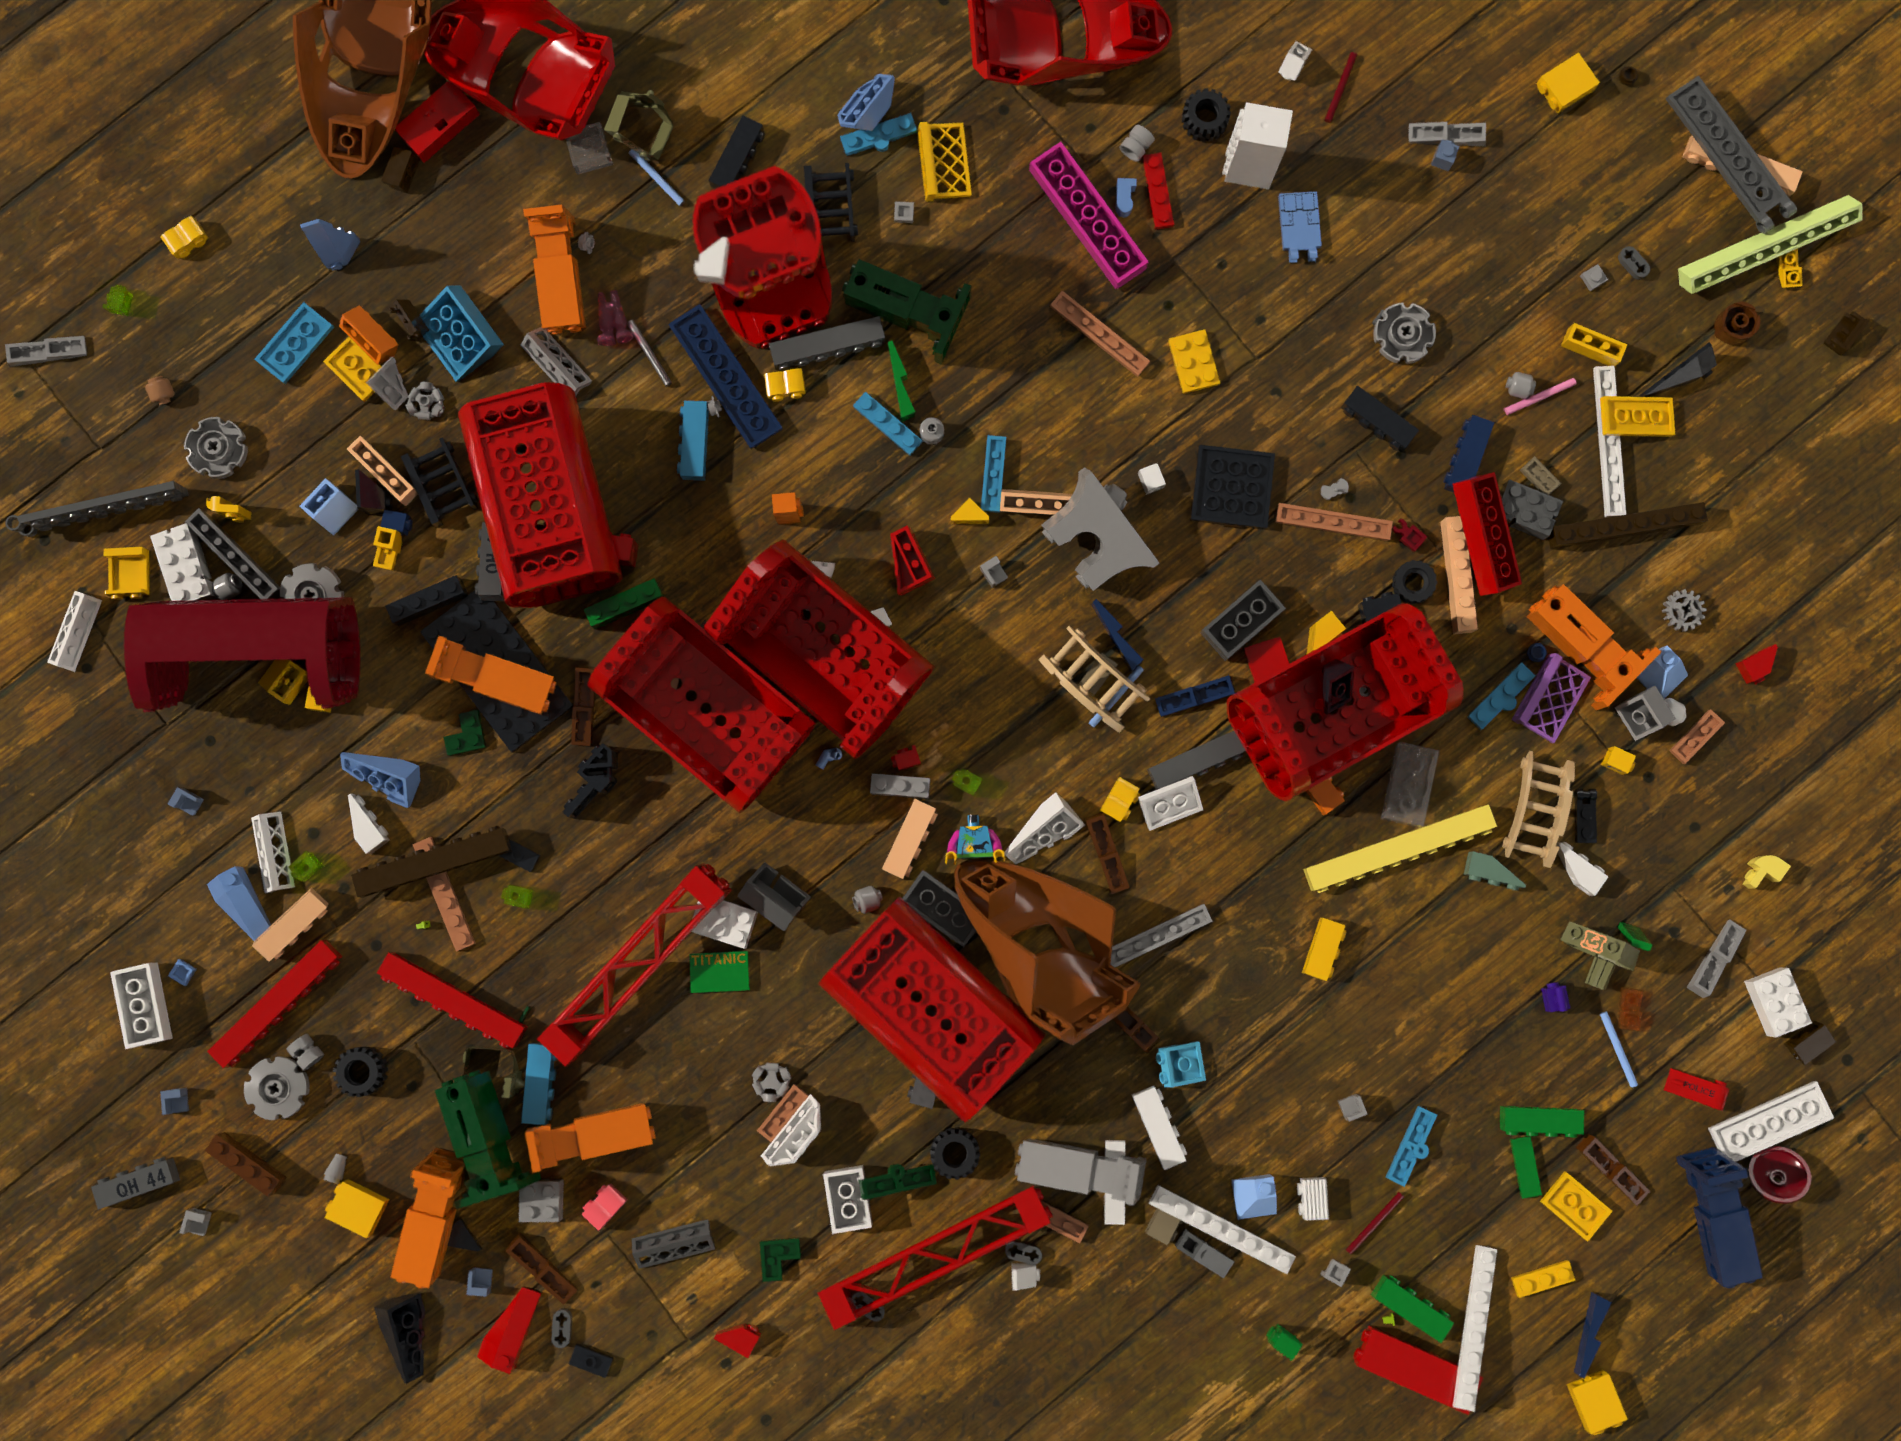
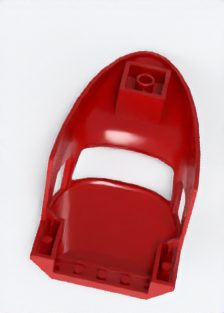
M455 0L443 6L431 16L428 42L423 52L429 64L438 73L466 94L537 135L557 140H563L582 133L615 67L613 45L610 37L583 31L547 0ZM550 20L569 32L558 34L536 21ZM522 28H526L546 37L548 40L536 52L524 72L514 95L511 111L489 94L490 81L503 52L512 38Z
M967 0L973 68L985 80L1011 85L1032 86L1049 81L1128 67L1162 51L1172 36L1170 19L1156 0H1078L1085 22L1086 55L1084 59L1061 56L1059 21L1051 0Z

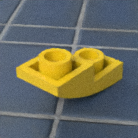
M1798 248L1776 257L1782 288L1802 286V267L1798 266Z

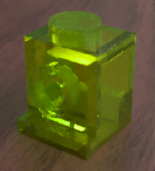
M111 286L110 292H108L106 297L107 304H103L102 308L109 313L128 316L133 294L125 286Z
M964 768L961 771L956 770L952 778L954 787L971 796H974L983 780ZM963 778H969L970 783L964 784L962 782Z
M305 851L288 868L292 871L290 874L296 881L306 882L324 865L312 852ZM307 864L309 869L304 871V866Z
M508 885L507 888L503 889L501 899H504L503 904L529 909L534 890ZM515 892L518 894V898L516 900L512 898L513 893Z

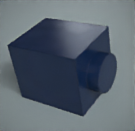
M384 510L381 527L397 530L401 535L408 536V532L411 531L413 525L411 517L405 513Z

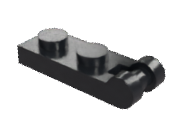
M1575 789V843H1597L1596 789H1589L1588 791ZM1583 798L1588 799V804H1583Z

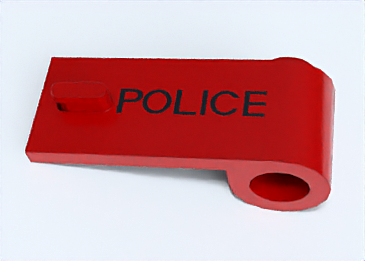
M1672 1068L1664 1087L1666 1092L1720 1111L1724 1109L1730 1089L1726 1087L1727 1083L1715 1080L1713 1083Z

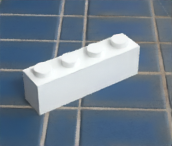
M1154 1086L1132 1094L1162 1168L1166 1170L1185 1162L1184 1156L1187 1155L1183 1143L1180 1145L1176 1137H1179L1176 1126H1171L1169 1119L1172 1117L1168 1108H1164L1161 1103L1164 1098L1160 1089L1156 1090Z

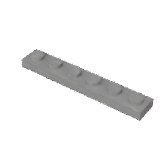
M1205 904L1197 906L1113 946L1110 965L1117 967L1212 922Z

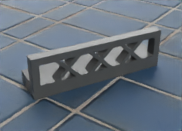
M708 1219L632 1238V1254L639 1269L715 1250ZM708 1240L709 1243L705 1245L698 1244L699 1242ZM683 1246L689 1247V1248L686 1249V1250H681V1249H679L680 1247H683ZM663 1251H668V1252H670L669 1254H666V1255L660 1254V1253L663 1252ZM649 1256L650 1259L641 1261L640 1257Z

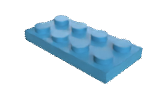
M303 302L254 360L286 384L332 331L334 326Z

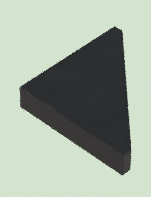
M463 1219L453 1224L447 1246L472 1251H480L482 1249Z

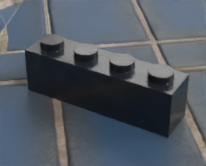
M742 115L708 180L710 187L714 189L720 188L739 180L742 175L746 174L749 160L755 157L756 147L765 137L762 124Z
M1358 385L1341 406L1343 412L1348 417L1357 419L1362 427L1371 429L1377 438L1386 440L1390 443V447L1396 451L1403 452L1419 431V429Z
M455 575L385 605L392 623L400 626L468 596L462 579Z

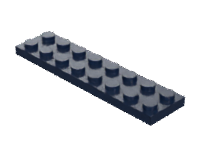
M700 304L668 324L751 450L783 430Z

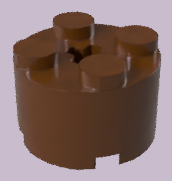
M1736 302L1724 309L1715 319L1714 334L1716 338L1729 345H1740L1758 331L1761 323L1760 316L1755 311V307L1747 302Z

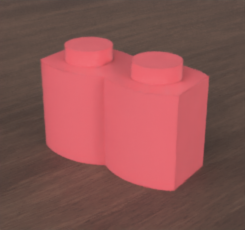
M612 1184L608 1186L603 1185L596 1193L598 1197L594 1201L590 1199L583 1207L585 1211L582 1213V1216L598 1231L608 1223L628 1200Z

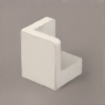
M1157 463L1139 470L1138 475L1146 495L1165 487L1166 483Z

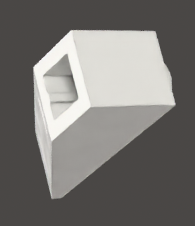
M349 794L348 800L354 839L366 854H373L390 841L387 837L388 832L382 825L379 826L375 821L377 817L371 810L368 811L364 805L366 803L361 796Z
M1557 842L1556 846H1559L1558 855L1573 884L1587 895L1595 896L1608 878L1604 874L1605 870L1598 865L1593 866L1588 862L1589 859L1583 854H1576L1572 851L1573 847L1568 843Z

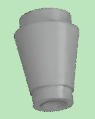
M336 1153L324 1172V1180L335 1184L343 1180L346 1156Z

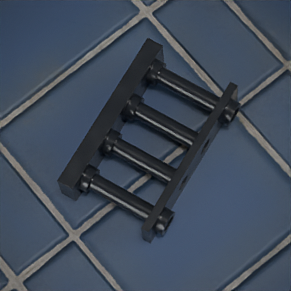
M845 163L846 172L821 174L812 172L811 166H804L805 190L814 207L815 202H818V200L848 198V208L815 209L818 219L849 216L850 226L820 228L821 236L850 234L851 242H855V236L858 235V226L853 221L851 181H854V171L850 169L849 163ZM846 179L847 190L825 192L814 190L813 184H817L818 181Z
M443 437L439 438L442 447L423 456L413 458L408 453L401 456L431 524L436 528L443 525L441 519H443L444 515L469 504L474 510L478 509L476 505L478 499L474 492H470L452 453L455 451L453 445ZM446 453L449 464L426 475H420L418 470L420 465ZM454 470L457 481L436 491L428 492L425 485L429 481ZM462 487L465 498L441 509L435 507L433 503L436 501L435 499Z

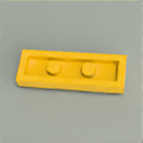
M1568 1260L1511 1277L1517 1297L1519 1298L1575 1281Z

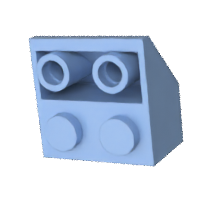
M326 478L300 505L309 516L332 535H335L358 510L357 505Z

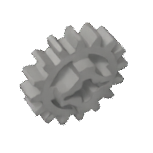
M1686 589L1681 592H1673V595L1667 597L1669 601L1663 603L1667 607L1662 610V613L1667 614L1663 619H1669L1668 626L1675 625L1674 630H1679L1680 628L1682 632L1688 629L1693 630L1695 626L1701 625L1699 620L1705 619L1702 612H1705L1706 609L1701 607L1705 602H1699L1700 595L1694 597V591L1687 593ZM1684 598L1681 603L1675 602L1677 599ZM1687 618H1688V619H1691V618L1693 619V620H1692L1691 622H1689V623H1684V622L1687 620Z

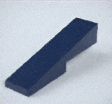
M1095 599L1092 607L1129 671L1132 672L1142 663L1143 659L1118 633L1123 626Z
M1228 675L1155 698L1160 716L1163 717L1231 696L1236 691L1231 676Z
M1591 1292L1574 1369V1373L1582 1378H1585L1602 1343L1595 1339V1336L1611 1305L1610 1301Z

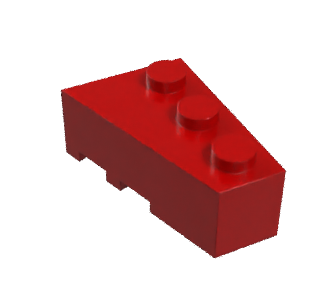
M907 525L891 533L897 594L902 596L935 580L912 528Z

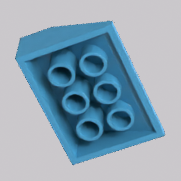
M461 285L446 286L420 314V317L429 329L423 336L456 382H459L492 358L504 345Z

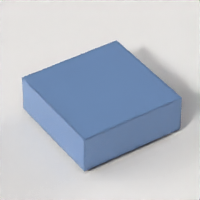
M178 959L168 976L183 986H187L197 969L182 959Z

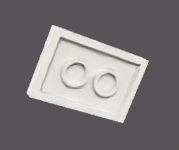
M1193 776L1138 797L1149 831L1203 810Z

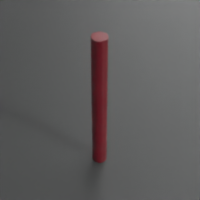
M1351 52L1324 119L1325 122H1332L1357 58V53Z
M1398 1192L1345 1250L1352 1255L1403 1200L1404 1196Z

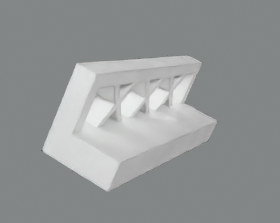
M77 591L74 592L47 663L75 672L102 600Z
M281 812L259 814L252 817L265 893L294 888ZM276 817L277 826L275 829L268 825L267 818ZM274 835L280 839L281 844L278 848L272 845L271 842ZM277 854L284 859L281 867L275 863ZM282 873L287 877L288 884L279 886L278 877Z

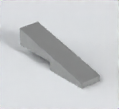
M1447 122L1409 124V144L1439 145L1441 140H1449L1454 142L1455 145L1486 146V123L1447 125Z
M85 336L49 338L41 342L5 344L7 363L10 367L87 356Z
M1728 920L1686 988L1702 998L1710 996L1726 964L1731 962L1746 929L1732 920Z

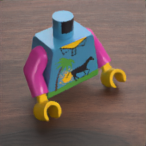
M967 815L968 826L960 827V830L953 833L948 842L945 863L947 864L948 859H953L954 865L957 859L993 857L994 862L997 863L996 858L1002 857L1003 861H1005V853L1002 850L1000 839L992 829H988L987 826H979V815Z

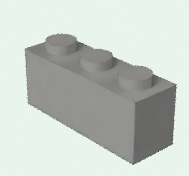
M872 774L870 793L873 795L929 799L930 778Z

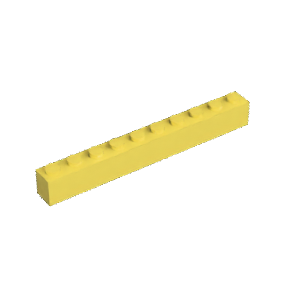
M1485 805L1303 870L1311 891L1317 890V893L1329 890V885L1335 884L1338 887L1346 884V879L1353 877L1354 880L1365 877L1364 873L1371 871L1372 874L1383 871V866L1390 865V868L1402 864L1400 860L1408 858V861L1420 858V853L1426 852L1427 855L1438 851L1437 847L1444 845L1445 848L1456 845L1455 841L1462 839L1463 842L1474 839V834L1480 833L1481 836L1492 832V828L1497 827L1490 806Z

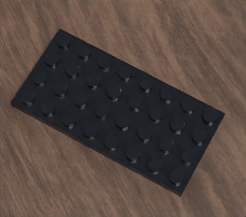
M475 590L420 631L433 650L438 636L463 645L465 651L483 657L487 653L550 675L494 601H482L476 595ZM458 682L512 753L574 706L558 684L554 693H550L547 700H550V705L547 712L543 711L542 715L476 693L473 691V687Z

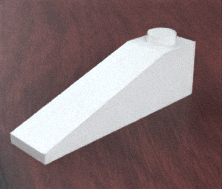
M1055 792L1039 806L1004 852L1005 856L1015 864H1018L1036 855L1038 850L1046 846L1050 848L1054 846V842L1062 838L1064 840L1070 838L1085 824L1069 804Z

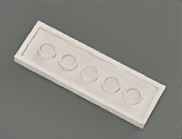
M1813 1081L1708 1129L1717 1149L1737 1162L1834 1119L1818 1082Z

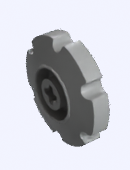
M1397 303L1383 311L1381 314L1383 320L1378 319L1376 321L1373 331L1374 342L1382 346L1379 352L1386 359L1394 363H1398L1400 359H1403L1406 364H1410L1422 359L1428 353L1426 347H1432L1436 337L1435 324L1428 322L1430 314L1419 305L1413 303L1408 308L1403 303ZM1403 331L1407 332L1406 336L1402 334Z
M210 417L199 421V428L196 430L191 428L184 442V449L190 452L186 457L187 462L196 472L203 476L206 473L213 479L231 476L234 474L233 468L235 466L242 467L246 460L248 447L242 444L243 440L246 439L245 434L236 424L229 420L224 423V420L220 417Z
M306 563L293 568V576L286 575L280 587V597L285 599L344 597V591L338 589L341 581L336 573L326 566L320 570L317 568L316 563ZM309 592H314L315 596H310Z
M278 1056L272 1062L270 1058L258 1062L249 1071L251 1081L244 1083V1096L248 1105H255L254 1113L267 1120H277L279 1115H282L283 1118H288L296 1114L304 1106L305 1102L302 1100V1096L309 1094V1079L306 1072L298 1071L299 1065L295 1060Z

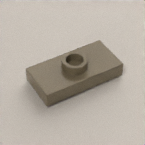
M1535 456L1520 469L1540 492L1550 495L1561 484Z

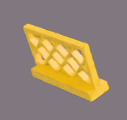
M920 122L917 132L925 201H933L938 198L971 197L963 123L928 124V122ZM951 129H959L960 136L957 139L948 134ZM931 130H938L943 134L938 141L931 136ZM945 136L953 142L948 149L940 143ZM955 145L962 151L959 157L950 151ZM936 146L945 152L941 158H938L933 153ZM947 154L955 160L951 167L942 161ZM957 163L964 168V172L961 175L952 169ZM938 164L947 170L943 176H940L935 170ZM949 172L957 178L953 185L944 179ZM961 181L966 186V192H959L955 185ZM940 182L949 188L946 193H938L937 186Z

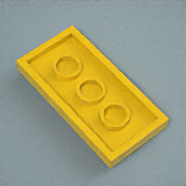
M1603 396L1600 398L1603 436L1671 437L1675 435L1673 398Z

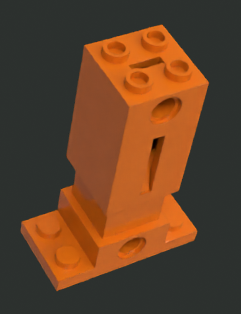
M563 205L523 209L524 217L528 220L530 236L536 242L537 258L533 259L542 328L551 333V335L562 334L563 330H568L571 333L581 332V328H586L578 262L572 255L570 237H574L573 225H575V218Z
M1564 584L1559 587L1555 585L1548 589L1542 595L1544 599L1534 603L1528 609L1530 613L1526 617L1576 665L1582 663L1596 676L1593 682L1603 690L1593 698L1595 701L1591 706L1596 711L1608 707L1661 653L1657 647L1646 648L1637 654L1632 649L1625 651L1611 637L1614 632Z
M438 636L425 672L433 679L453 684V681L473 687V691L540 715H542L543 711L547 712L550 705V700H547L550 693H554L557 685L554 682L555 678L553 676L487 653L483 657L465 651L463 645Z
M644 1103L574 1118V1123L551 1128V1124L528 1127L525 1134L533 1173L541 1171V1169L557 1166L558 1161L581 1156V1160L653 1144L652 1139H656L654 1127L649 1126L648 1122L649 1119H652L650 1107H645Z
M435 1148L412 1170L411 1178L415 1179L413 1187L418 1188L415 1202L407 1209L390 1277L400 1283L408 1282L415 1284L418 1288H429L441 1274L457 1210L455 1207H452L455 1194L463 1186L467 1171L463 1157L456 1158L454 1152Z

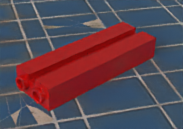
M1370 1325L1367 1329H1364L1361 1335V1340L1364 1341L1362 1347L1357 1348L1353 1359H1355L1354 1363L1358 1367L1469 1415V1410L1453 1407L1459 1364ZM1481 1375L1479 1376L1478 1390L1483 1380Z

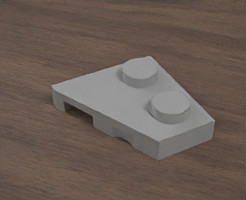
M390 357L366 382L393 410H396L408 398L401 374H399L396 366V360L393 357Z

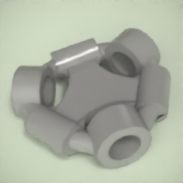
M420 382L417 388H413L408 395V403L405 405L411 416H416L421 420H431L432 417H440L445 410L443 406L444 398L440 390L436 389L433 383ZM420 391L432 392V394L422 395ZM414 401H417L420 405L421 410L419 412L413 404ZM434 402H437V404L433 407L432 412H430L429 409Z
M766 1063V1065H758L753 1072L752 1086L756 1094L762 1097L763 1101L776 1102L778 1098L784 1097L790 1088L788 1085L792 1078L787 1067L779 1066V1063ZM766 1070L768 1073L763 1081H759V1077ZM780 1071L784 1083H780L777 1079L776 1073ZM771 1088L776 1090V1094L764 1093V1091Z

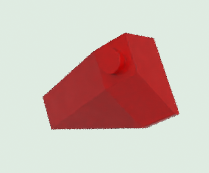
M526 1287L521 1288L484 1337L477 1356L480 1360L491 1368L508 1374L515 1370L542 1293Z

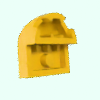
M220 496L206 498L207 508L225 518L232 519L233 522L243 523L244 520H251L252 512L240 505H233Z

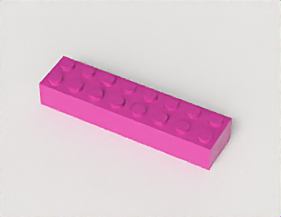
M1059 142L1030 162L1029 171L1116 290L1147 269L1149 262L1062 142Z

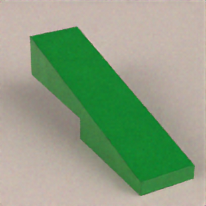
M889 341L888 348L901 421L903 422L915 417L916 414L902 383L908 379L907 373L893 341Z

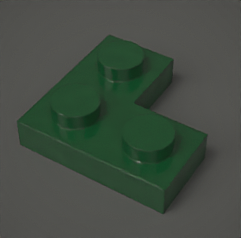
M479 710L460 713L459 719L462 733L443 737L447 756L486 748Z
M800 1237L760 1241L763 1282L783 1280L782 1260L801 1258Z

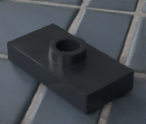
M509 839L512 851L499 856L532 872L541 855Z
M576 1344L569 1365L606 1378L613 1357Z

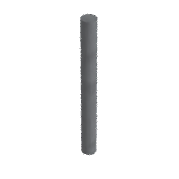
M634 320L628 321V327L665 387L671 385V380Z

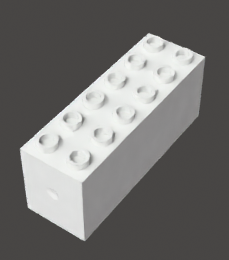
M1246 102L1244 109H1240L1234 131L1227 146V158L1222 172L1225 175L1224 182L1269 189L1287 147L1292 110Z

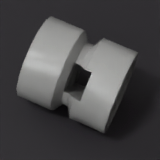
M1135 125L1129 137H1126L1119 146L1120 150L1129 159L1138 162L1145 154V149H1148L1154 142V136L1143 126Z
M308 1033L299 1037L286 1049L292 1058L298 1059L297 1064L303 1071L312 1067L324 1056V1053L318 1046H313L314 1041Z

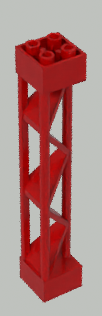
M703 863L695 866L555 1021L538 1037L537 1040L564 1066L578 1059L589 1047L594 1037L713 908H716L732 891L729 887L730 883L723 877L719 878L715 874L716 870L711 865ZM687 891L701 903L674 906ZM701 909L662 952L666 914ZM654 928L655 958L624 961ZM651 964L612 1006L616 969ZM603 984L604 1013L574 1015ZM600 1019L585 1037L571 1024Z
M1033 1185L818 1292L833 1329L836 1330L1028 1233L1030 1234L1052 1222L1050 1218L1053 1215L1049 1206L1044 1207L1041 1204L1044 1196L1040 1188L1036 1189ZM1015 1203L1024 1224L992 1216L991 1214ZM981 1219L1019 1228L964 1256ZM972 1224L958 1259L923 1249ZM912 1254L950 1262V1264L896 1290ZM903 1259L889 1293L856 1283V1281ZM848 1289L881 1296V1298L856 1309Z

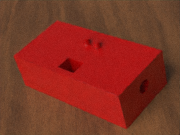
M448 80L396 126L395 131L421 161L425 163L478 117L480 113L465 94Z

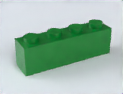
M653 578L584 609V612L591 627L596 630L648 607L664 595L658 582Z
M1500 1106V1130L1506 1131V1135H1518V1132H1526L1527 1136H1538V1133H1545V1136L1558 1137L1559 1133L1565 1134V1137L1577 1138V1134H1584V1110Z
M1383 1275L1372 1291L1371 1296L1442 1343L1454 1324L1449 1319L1450 1315L1442 1309L1439 1312L1433 1309L1434 1304L1423 1298V1300L1417 1298V1293L1408 1286L1406 1289L1399 1286L1401 1282L1390 1275L1387 1278Z

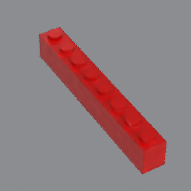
M321 940L207 1052L222 1068H233L241 1060L240 1057L244 1053H249L255 1047L254 1043L258 1039H263L269 1033L268 1029L272 1025L276 1026L283 1020L282 1015L285 1012L292 1011L298 1005L296 1002L301 997H306L312 991L310 988L315 983L319 984L325 979L326 976L324 974L329 969L333 970L340 964L339 960L343 956L327 940Z
M388 952L377 974L381 975L380 979L389 984L394 982L399 985L397 987L399 990L405 993L412 992L417 1000L424 1003L425 1001L432 1004L431 1007L435 1010L448 1012V1016L453 1020L466 1022V1027L474 1031L476 1029L482 1031V1035L490 1040L495 1038L500 1041L499 1045L506 1049H510V1047L516 1048L528 1026L394 952Z

